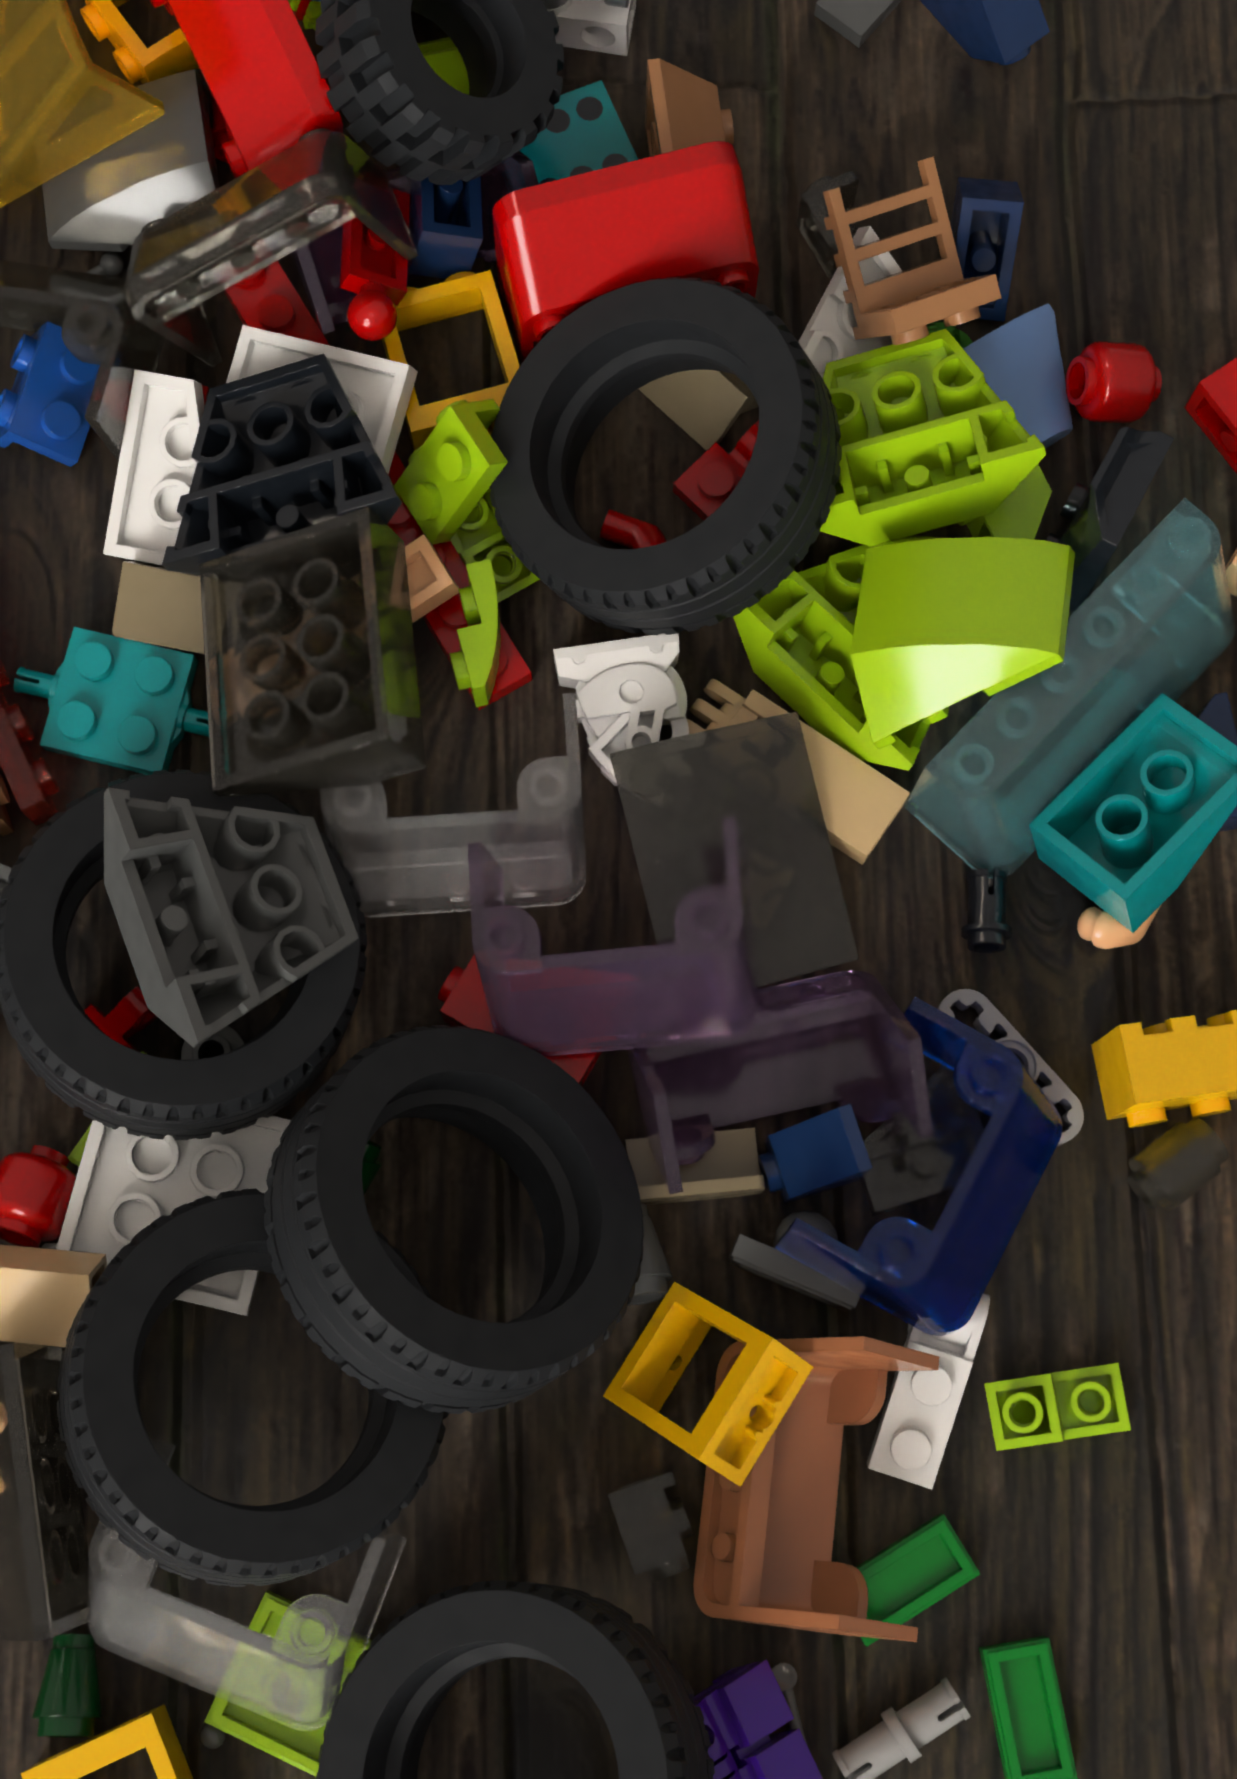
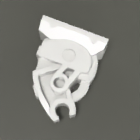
M662 633L553 649L559 686L576 689L577 700H574L577 723H582L588 736L586 739L590 746L588 748L589 756L601 769V773L614 786H620L636 797L665 809L672 801V797L659 790L656 783L658 777L664 773H672L679 778L683 787L692 778L689 768L679 759L686 748L689 736V727L685 716L687 694L679 674L674 669L678 663L680 652L679 633L670 635ZM663 725H671L672 738L667 747L659 741Z

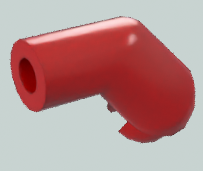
M609 509L600 533V538L630 549L645 548L667 541L662 531L656 525Z

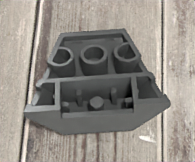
M200 68L169 75L129 89L82 113L51 135L39 148L47 236L52 249L123 252L129 245L160 246L163 254L179 255L181 247L212 248L215 256L234 257L228 213L220 192L210 123L213 120L210 91Z
M110 787L104 792V885L147 1008L193 1048L329 960L359 938L314 817L234 806L231 811L191 806L189 799L172 796L167 802L130 797V790Z

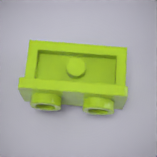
M494 399L475 402L460 400L444 408L437 416V425L423 445L410 455L408 459L409 465L394 485L397 493L432 545L451 540L508 463L487 431L500 411Z

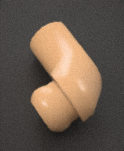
M1160 906L1134 933L1107 912L1102 911L1098 907H1089L1081 913L1077 922V931L1082 939L1092 941L1093 946L1096 948L1107 950L1133 945L1144 937Z

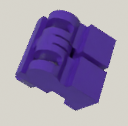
M767 1659L728 1670L713 1680V1685L694 1696V1705L701 1708L705 1719L703 1721L705 1730L708 1731L711 1746L708 1748V1754L714 1761L715 1774L713 1779H823L799 1728L771 1734L793 1720L794 1716Z

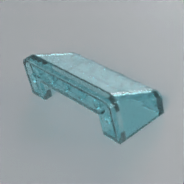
M1184 497L1068 618L1064 661L996 693L925 766L904 808L973 870L988 868V878H993L994 869L1005 871L1007 876L1016 872L1036 851L1029 824L1161 693L1176 702L1231 643L1235 633V622L1221 538L1214 522Z

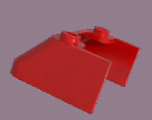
M150 0L154 9L164 5L171 16H175L226 122V129L230 140L221 143L224 156L236 179L243 176L247 177L250 197L256 209L341 171L342 119L339 111H334L327 97V92L330 88L325 78L321 79L318 63L288 0Z
M707 142L522 188L502 197L497 201L492 210L498 284L521 364L534 348L533 342L537 341L539 343L562 319L598 296L630 284L657 278L693 277L701 278L703 281H717L722 286L730 285L740 289L742 293H748L754 298L756 295L759 266L743 174L735 148L728 142Z

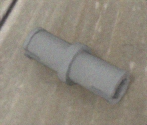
M947 1677L940 1680L939 1684L897 1712L892 1706L880 1713L883 1721L841 1749L831 1752L844 1777L848 1779H875L905 1758L910 1763H913L922 1757L920 1748L964 1719L965 1721L971 1717Z

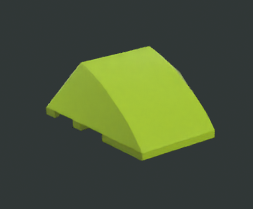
M947 329L929 333L928 336L900 345L891 344L826 363L823 380L831 394V402L835 406L838 415V424L841 432L839 445L842 448V457L839 462L841 468L839 480L834 487L836 489L835 498L829 506L830 512L826 522L819 531L871 547L889 540L912 536L992 514L1046 456L1045 446L1035 434L1031 436L1016 419L1014 409L1006 400L1001 401L986 383L984 373Z
M912 535L889 540L866 549L850 656L872 743L878 750L897 741L895 732L927 717L933 724L948 717L949 706L982 691L990 697L1064 661L1075 552L1070 545L1025 538H947Z
M860 545L829 556L824 564L798 573L793 570L786 579H783L778 584V587L763 596L759 602L750 608L746 607L741 613L733 616L753 672L813 729L862 761L907 771L910 770L931 725L930 720L926 717L895 732L897 741L878 750L872 743L850 656L866 549L871 547Z

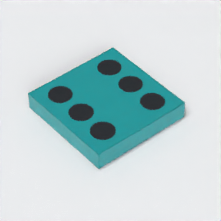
M602 80L560 95L559 102L554 105L553 118L546 129L538 133L534 141L506 160L519 189L635 161L638 158Z

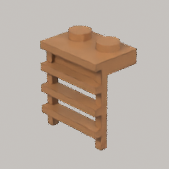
M934 156L917 161L923 183L922 186L845 211L839 187L823 192L829 214L828 217L824 218L826 230H833L838 253L833 255L836 267L842 266L848 290L843 291L846 303H852L858 325L852 328L855 340L891 336L893 345L912 342L929 335L927 324L943 319L944 326L950 327L981 317L978 306L1001 299L996 274L963 278ZM927 199L932 222L854 247L849 224ZM936 236L941 258L864 284L859 261Z

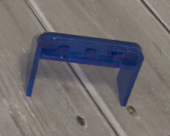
M914 997L893 1025L889 1035L953 1070L954 1084L961 1098L972 1107L991 1117L933 1232L908 1218L889 1217L875 1224L866 1234L858 1251H855L796 1218L781 1235L775 1248L922 1332L934 1336H943L960 1329L971 1319L1060 1141L1062 1121L1055 1106L1010 1049Z

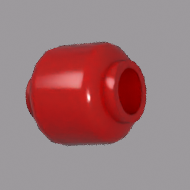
M1097 341L1086 346L1080 355L1073 358L1069 364L1065 381L1066 394L1069 402L1075 405L1076 410L1084 419L1093 422L1132 423L1141 419L1150 408L1151 403L1159 397L1162 387V375L1160 369L1155 366L1153 356L1145 346L1136 343Z
M34 1145L30 1153L13 1152L1 1159L0 1239L16 1246L39 1248L41 1242L53 1241L60 1237L77 1177L67 1168L69 1159L64 1154L46 1146Z

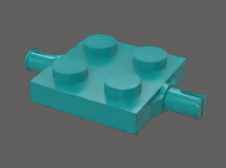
M73 628L64 662L58 668L55 675L26 669L21 666L16 672L20 679H14L15 692L48 699L49 714L40 741V746L46 751L146 775H151L154 771H168L173 751L184 737L185 732L221 741L224 735L221 728L226 729L227 716L224 714L220 715L192 708L191 687L199 662L195 655L83 628Z

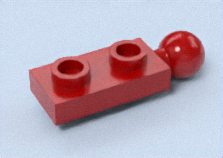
M354 175L347 185L344 194L340 288L357 293L350 302L347 312L348 322L353 332L362 339L378 341L387 337L394 330L397 322L396 306H398L407 293L410 194Z

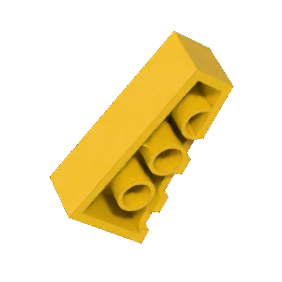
M1237 1010L1209 1017L1206 1019L1207 1025L1197 1026L1195 1015L1170 1018L1165 1020V1023L1152 1025L1142 1029L1141 1022L1121 1024L1094 1042L1091 1047L1106 1119L1127 1117L1128 1127L1135 1128L1168 1121L1167 1110L1190 1107L1192 1118L1231 1111L1229 1100L1237 1099Z

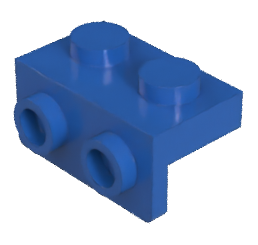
M49 321L41 326L32 336L23 334L15 348L10 367L18 371L11 390L3 389L0 394V447L6 448L12 442H15L69 467L76 464L98 405L95 398L100 378H107L115 353Z

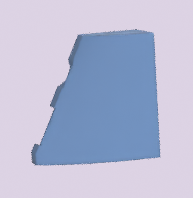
M1049 303L1011 320L963 348L984 373L985 381L1001 401L1006 400L1014 409L1018 422L1030 436L1035 434L1045 446V449L1072 431L1073 425L1066 394L1065 375L1055 312Z

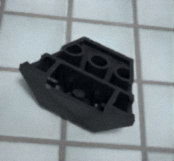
M324 353L210 388L191 456L197 462L189 494L180 496L177 512L182 516V521L175 546H167L162 565L168 571L257 583L370 550L402 504V501Z

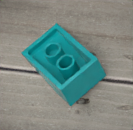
M1161 693L1029 824L1038 858L1134 933L1179 887L1236 808L1237 746L1168 696Z

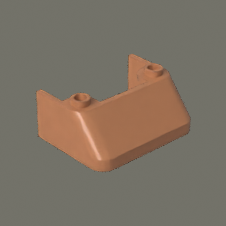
M865 1336L776 1339L812 1365L813 1369L741 1487L706 1465L693 1583L696 1603L705 1615L713 1618L838 1635L917 1642L918 1627L867 1619L868 1588L865 1578L853 1565L832 1562L844 1425H865L878 1415L885 1400L888 1371L938 1370L939 1356ZM739 1341L730 1345L719 1361L714 1395L745 1347ZM757 1405L751 1409L750 1417L756 1412Z

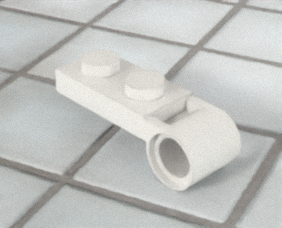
M924 1275L910 1313L908 1335L904 1347L939 1356V1369L934 1371L895 1372L867 1459L869 1469L931 1490L933 1489L986 1323L990 1305L989 1295Z

